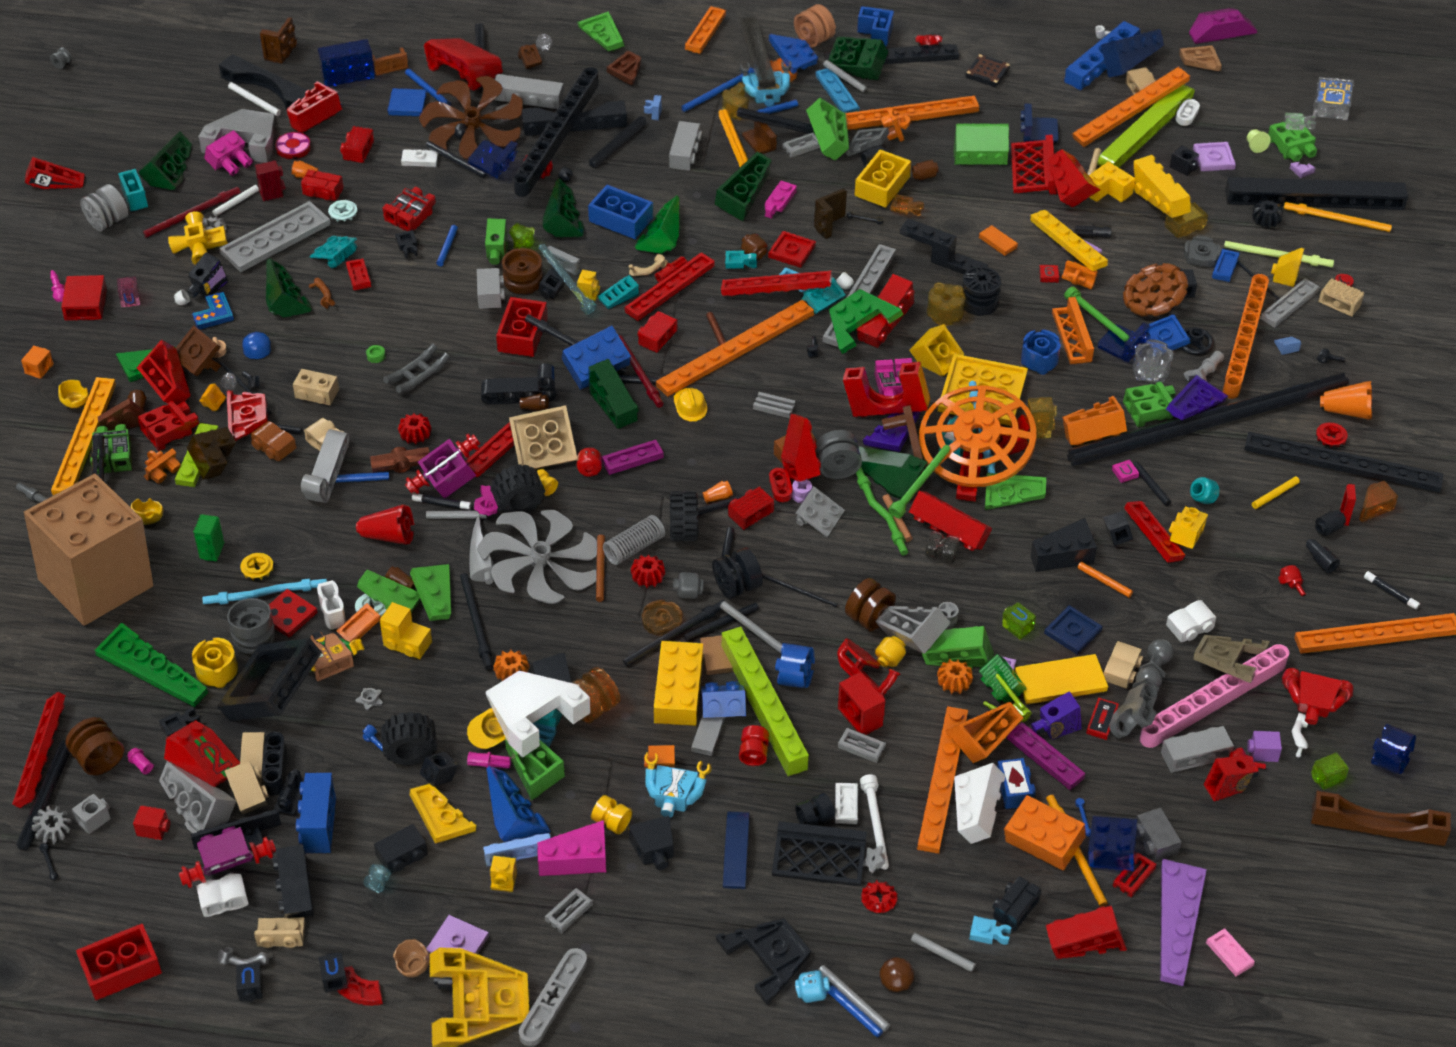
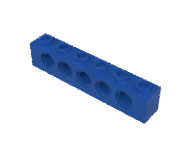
M1123 21L1066 68L1064 82L1079 90L1090 85L1096 77L1098 78L1102 72L1107 70L1101 44L1138 35L1141 29Z

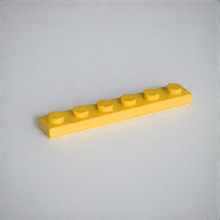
M1041 210L1031 215L1030 221L1091 271L1108 266V259L1047 210Z

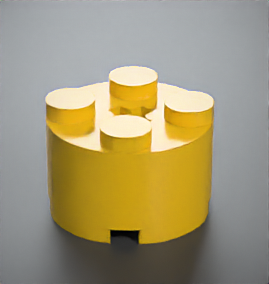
M212 638L213 640L208 642L206 640L201 641L192 652L196 677L205 685L223 688L235 677L238 671L233 646L223 638Z

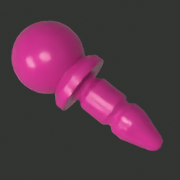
M51 270L50 278L53 284L51 288L55 301L62 302L65 287L63 284H60L55 271Z

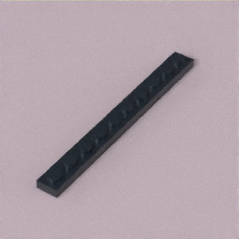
M1248 432L1244 448L1245 451L1439 493L1442 487L1444 473Z

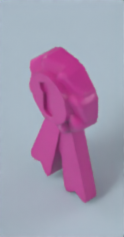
M481 485L480 492L482 497L475 499L474 510L478 511L479 514L490 516L497 513L498 506L490 491L491 486Z

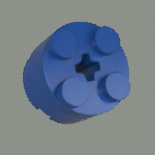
M1033 330L1027 333L1023 339L1021 364L1030 370L1037 371L1039 374H1046L1054 369L1058 364L1061 343L1059 342V337L1049 330H1041V332Z
M783 643L781 658H777L775 665L776 671H779L777 684L808 688L813 677L811 663H815L814 648Z

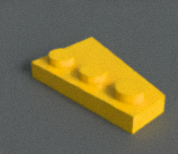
M431 784L410 789V797L435 844L476 831L477 826L472 821L466 820L463 817V813L459 809H454L448 803V799Z

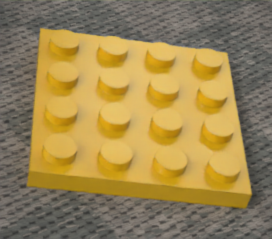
M954 354L941 397L956 389L968 387L970 381H975L977 386L984 385L1000 388L1020 399L1028 368ZM986 391L985 397L996 399L1005 405L1014 402L1004 395ZM970 392L956 395L949 400L955 403L964 398H969ZM971 402L959 406L964 412L974 409ZM984 402L983 410L994 413L1001 409L994 404ZM943 404L938 406V412H944L947 409ZM1015 409V410L1012 411V412L1014 413L1015 417H1016L1017 409ZM1007 414L998 419L1000 424L1012 426Z

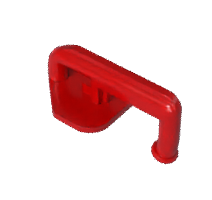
M848 638L843 641L838 649L837 656L841 668L850 676L861 672L865 678L870 679L876 691L882 693L883 696L891 688L898 676L901 675V673L889 669L888 676L878 686L862 670L865 665L877 669L880 667V664L867 651ZM848 650L854 655V658L858 660L856 663H854L846 655Z

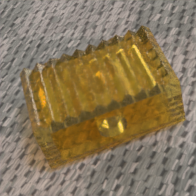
M1195 202L1190 204L1191 212L1174 218L1166 215L1165 228L1167 227L1176 238L1183 235L1187 236L1192 231L1201 230L1206 226L1208 214Z

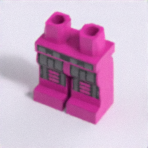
M912 358L895 359L894 370L892 359L875 361L874 375L881 395L894 396L903 391L899 372L902 363H911Z

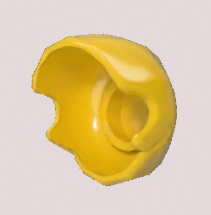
M78 380L64 381L59 385V400L69 408L81 407L87 402L88 390L87 388L84 389Z
M151 498L147 502L136 499L131 503V508L142 518L143 525L156 523L163 516V506Z

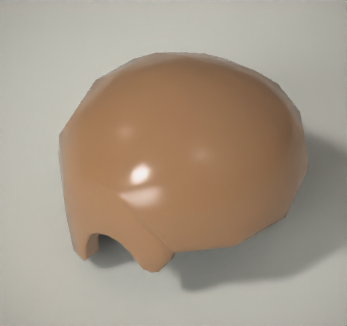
M415 939L405 940L399 944L393 954L397 970L408 978L417 977L424 973L430 962V956L426 947Z

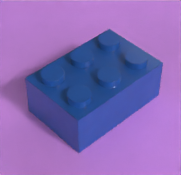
M606 185L588 205L589 222L636 239L653 219V202Z
M613 326L562 351V361L580 390L589 386V366L609 359L617 372L621 368L630 365L631 355Z
M305 773L304 782L300 783V795L303 796L302 800L298 801L300 819H296L299 845L303 844L305 853H331L336 808V793L332 773Z

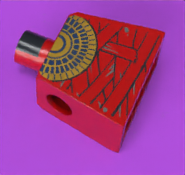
M1243 756L1217 758L1204 782V786L1213 801H1217L1245 791L1251 778L1258 777L1259 770L1256 765H1249Z

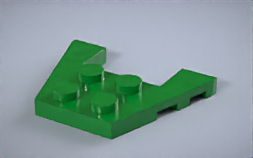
M861 289L829 309L838 347L842 355L856 346L849 333L876 315L881 314L889 324L904 315L900 308Z

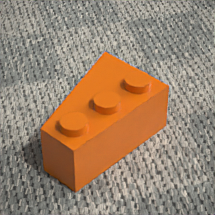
M1008 702L946 730V732L971 762L975 763L986 758L1018 725L1023 716L1011 702Z

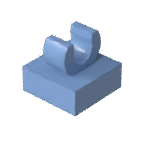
M655 95L653 101L646 100L644 113H652V120H659L662 110V96Z

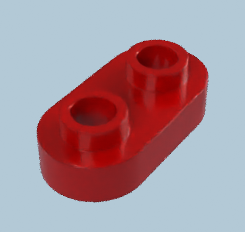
M783 468L771 470L769 473V483L773 498L779 502L789 501L792 498V485L788 471Z

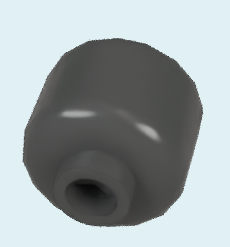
M681 572L678 575V579L674 578L673 591H677L679 598L696 599L699 595H702L703 578H700L697 573Z

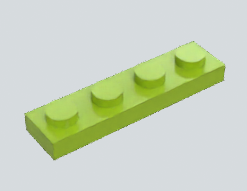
M199 423L195 434L216 430L219 427L217 425ZM187 450L175 477L176 485L195 487L200 472Z

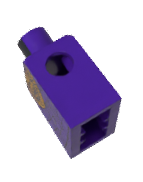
M1069 691L1041 707V719L1031 724L1033 731L1037 735L1046 731L1050 739H1056L1082 729L1080 706Z

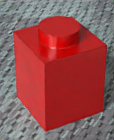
M140 805L133 822L136 836L162 840L165 832H168L170 828V819H168L166 810Z

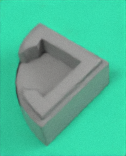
M1203 368L1184 372L1188 382L1196 375L1207 381Z

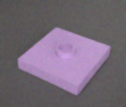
M448 915L427 947V951L430 956V953L439 947L462 948L478 954L488 939L489 934L487 931Z

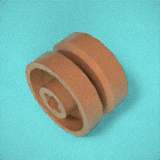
M816 4L797 14L794 19V27L799 39L806 40L811 48L832 38L835 34L836 26L834 19L827 8L822 5Z

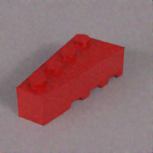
M893 274L878 298L900 308L905 315L915 303L913 282ZM881 314L876 315L857 328L858 340L878 348L904 315L890 324Z

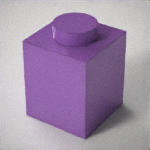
M1253 731L1252 738L1248 739L1247 750L1251 752L1253 761L1278 762L1282 750L1280 732Z

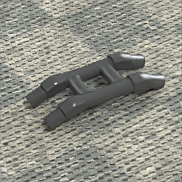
M432 343L427 350H424L418 358L390 375L384 376L383 381L385 383L397 382L406 377L409 381L397 385L396 391L398 393L411 391L432 374L440 371L450 356L444 353L432 366H429L425 362L432 357V354L437 349ZM416 367L424 370L418 376L414 375L411 371Z

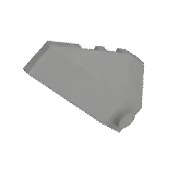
M169 761L166 762L159 781L168 797L175 801L177 805L176 810L179 815H183L185 818V826L190 832L195 833L199 830H206L229 821L236 800L219 788L211 786Z

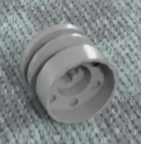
M110 184L99 188L96 194L90 193L88 197L85 196L80 200L81 209L86 219L97 231L102 232L107 227L112 226L113 222L117 223L128 216V208L123 197Z

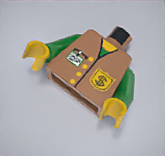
M320 631L313 633L311 640L321 650L322 654L310 671H314L316 680L320 681L354 667L352 653L356 655L359 650L365 649L361 639L349 642L343 638H338L334 633L323 636Z

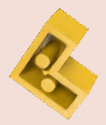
M1109 161L1089 175L1093 179L1092 181L1101 189L1089 197L1095 202L1107 194L1120 202L1133 195L1135 178Z
M394 602L390 604L380 618L383 645L390 650L404 653L408 657L421 659L432 643L431 629L412 622L411 609Z

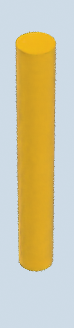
M1295 476L1252 502V507L1257 509L1299 484V478Z

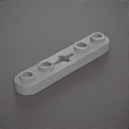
M578 948L568 950L519 1028V1038L524 1045L535 1046L543 1039L586 968L587 957L583 950ZM557 991V998H553L550 1005H548L550 1001L549 995L553 996Z

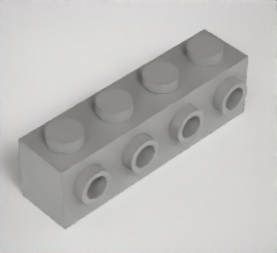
M497 74L495 78L503 88L502 93L495 101L510 102L512 94H516L522 99L524 105L558 109L564 98L563 83Z

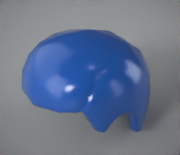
M253 332L246 335L243 339L242 347L246 357L261 359L271 353V342L266 334Z

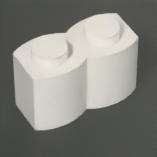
M333 580L318 584L317 591L326 626L330 630L340 628L346 622L338 586Z
M1198 600L1186 608L1179 609L1170 614L1167 618L1166 626L1180 642L1192 641L1198 634L1208 633L1214 628L1216 616L1202 600Z
M230 873L219 880L209 879L205 883L196 886L204 917L221 914L226 910L240 909L249 904L241 874Z

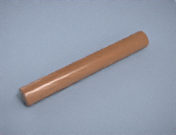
M886 494L882 497L887 508H889L893 503L890 495ZM893 516L897 527L904 535L905 541L910 542L913 538L902 517L898 519Z

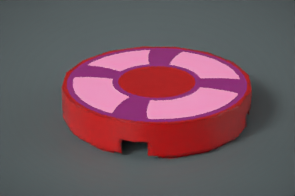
M290 132L280 136L275 145L278 155L286 159H293L292 157L302 158L311 149L309 137L299 132Z

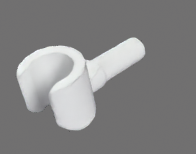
M1103 26L1095 27L1098 39H1102L1110 33L1105 31Z

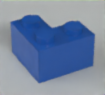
M861 6L858 15L857 32L871 34V39L882 40L887 47L893 28L894 11Z

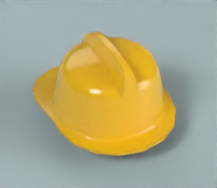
M684 388L675 393L674 403L682 419L698 421L705 417L707 404L702 392L694 388Z
M492 708L475 717L467 727L469 741L480 749L491 748L505 740V735Z

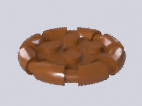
M1156 263L1140 269L1141 272L1138 274H1133L1124 287L1125 291L1123 292L1124 303L1127 308H1130L1132 313L1148 317V315L1155 317L1170 312L1171 308L1178 306L1187 294L1188 279L1186 274L1180 271L1179 267L1168 263H1163V265Z

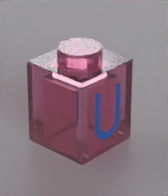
M136 276L117 278L121 307L140 305V291Z

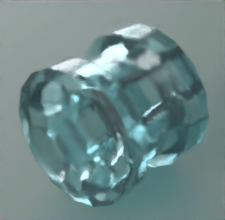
M373 864L368 870L369 875L365 877L363 883L372 891L382 892L386 886L385 881L389 880L391 872L382 865Z

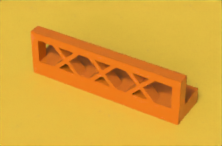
M1069 297L1067 307L1052 309V314L1069 363L1092 362L1094 347L1076 297ZM1058 314H1068V317L1064 319ZM1065 326H1068V327L1072 328L1073 330H1072L1071 332H1069V331H1067V330H1065V329H1063V328H1064ZM1071 338L1077 341V343L1073 345L1068 340ZM1076 351L1082 354V356L1073 357L1072 354Z

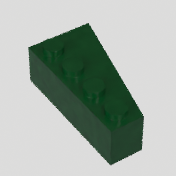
M757 151L717 189L714 205L743 222L769 175L772 160Z

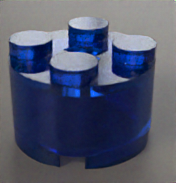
M1385 724L1382 737H1377L1374 742L1373 749L1376 752L1373 754L1371 764L1393 773L1402 774L1411 759L1408 758L1410 752L1414 751L1416 735Z

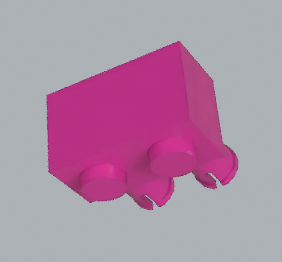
M234 130L206 146L205 159L215 170L223 166L231 176H234L239 171V167L232 160L237 158L245 168L253 163V159L244 151L245 142Z

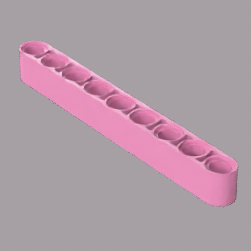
M1276 644L1243 663L1244 665L1256 667V673L1251 683L1226 673L1158 713L1151 725L1142 728L1140 735L1141 744L1148 748L1156 747L1164 740L1178 734L1280 673L1287 664L1289 657L1288 648L1284 645Z

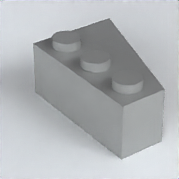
M888 606L875 621L888 637L896 636L906 646L923 654L931 648L932 644L951 623L938 607H932L931 610H927L923 607L909 609V607Z

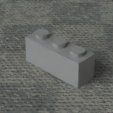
M679 121L669 153V168L690 171L691 165L695 164V152L698 153L699 150L698 141L702 140V131H700L699 123Z
M1224 726L1211 727L1204 731L1190 732L1187 735L1170 737L1164 740L1161 754L1170 772L1173 773L1214 763L1217 758L1229 757L1234 745Z

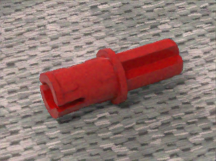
M681 256L674 262L667 263L665 268L655 273L656 280L658 282L662 281L686 264L687 260Z

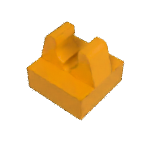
M214 383L208 386L201 396L202 399L199 401L204 407H209L211 411H216L226 396Z

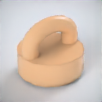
M213 337V341L221 347L213 357L219 358L224 356L227 352L225 342L217 340V337Z

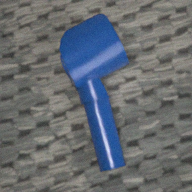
M367 725L363 730V739L367 742L371 741L383 752L382 743L375 737L377 734L376 728L372 725Z

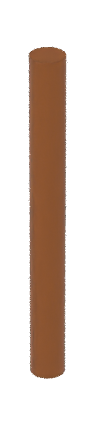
M604 535L597 536L596 601L598 602L604 601Z

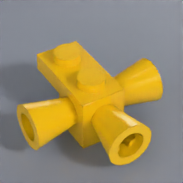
M191 212L186 215L185 219L188 225L184 226L185 236L168 237L173 254L190 247L192 263L195 265L207 252V249L228 244L224 226L205 230L203 225L204 216L200 212Z

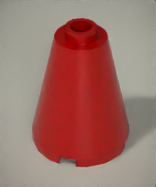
M399 505L360 517L359 521H357L356 531L364 538L404 545L410 544L414 536V531H411V525H414L413 513L409 506Z

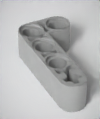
M332 429L327 431L312 474H305L301 481V491L306 499L321 503L328 502L350 442L349 433Z

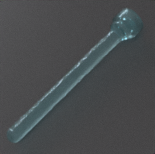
M540 244V251L581 302V309L585 315L594 312L597 308L596 303L585 297L547 246Z

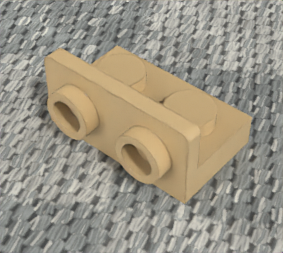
M259 918L258 929L254 935L257 947L285 946L292 948L303 946L305 918Z

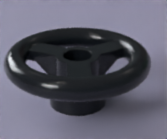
M1199 327L1184 329L1186 334L1189 333L1190 344L1198 348L1191 349L1185 345L1180 347L1184 352L1192 355H1202L1208 353L1213 348L1214 339L1208 331ZM1204 336L1208 340L1206 347L1202 343Z

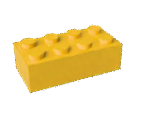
M661 641L654 700V723L697 725L703 667V643Z

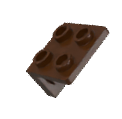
M289 17L278 32L266 29L261 30L260 38L264 60L283 64L285 59L289 57L292 49L296 47L297 39L295 38L293 18Z

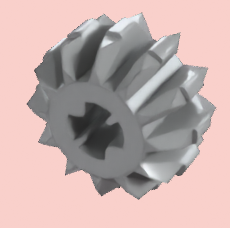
M50 806L46 807V812L40 809L38 816L33 817L35 824L32 825V831L37 832L35 836L37 839L44 837L43 843H47L48 839H51L52 843L55 844L57 838L64 840V833L70 832L68 825L71 824V820L66 818V811L59 813L60 808L58 806L54 811H51ZM53 822V826L55 825V827H50V824L48 825V823Z

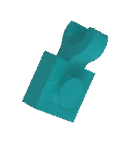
M726 251L725 268H744V265H747L749 268H756L757 254H744V251Z

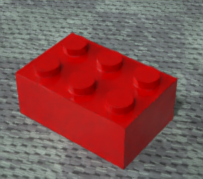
M510 297L496 334L497 352L534 357L543 332L537 330L536 326L526 322L525 318L529 314L540 321L544 320L547 322V302Z
M143 923L76 950L95 1001L162 974L157 956Z

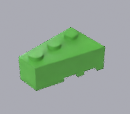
M819 98L806 111L822 153L836 161L849 149L846 114L822 98Z

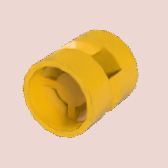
M603 795L595 804L591 819L596 823L604 820V825L606 824L607 829L619 835L629 825L633 811L623 804L617 805L616 800Z

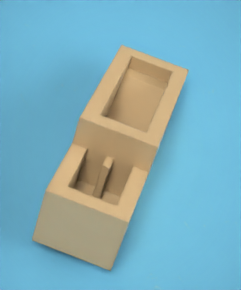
M242 733L240 764L250 761L252 766L257 765L261 775L258 778L260 786H263L262 766L265 733Z

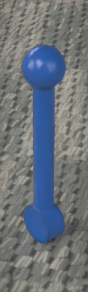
M1078 798L1075 805L1079 807L1083 823H1085L1086 836L1090 837L1093 831L1089 828L1083 808L1084 800Z

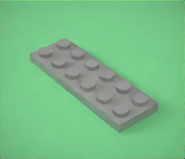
M308 201L219 248L220 254L238 271L242 272L331 225V222L323 212Z

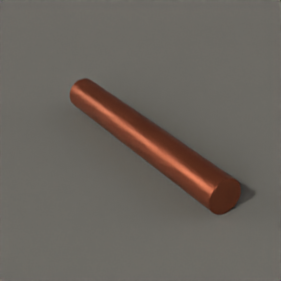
M708 312L706 317L719 345H722L726 342L713 313Z

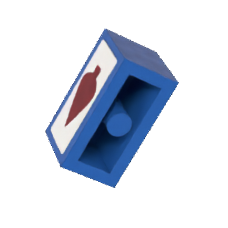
M1024 758L998 761L997 767L1005 775V780L1000 785L1005 809L1018 808L1026 795L1032 798L1035 797V786L1030 784L1029 780L1031 778L1030 768L1025 766Z

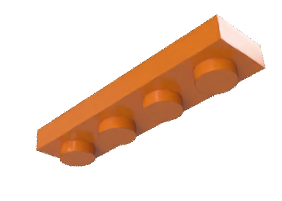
M711 6L686 42L685 50L701 54L725 18L726 10Z

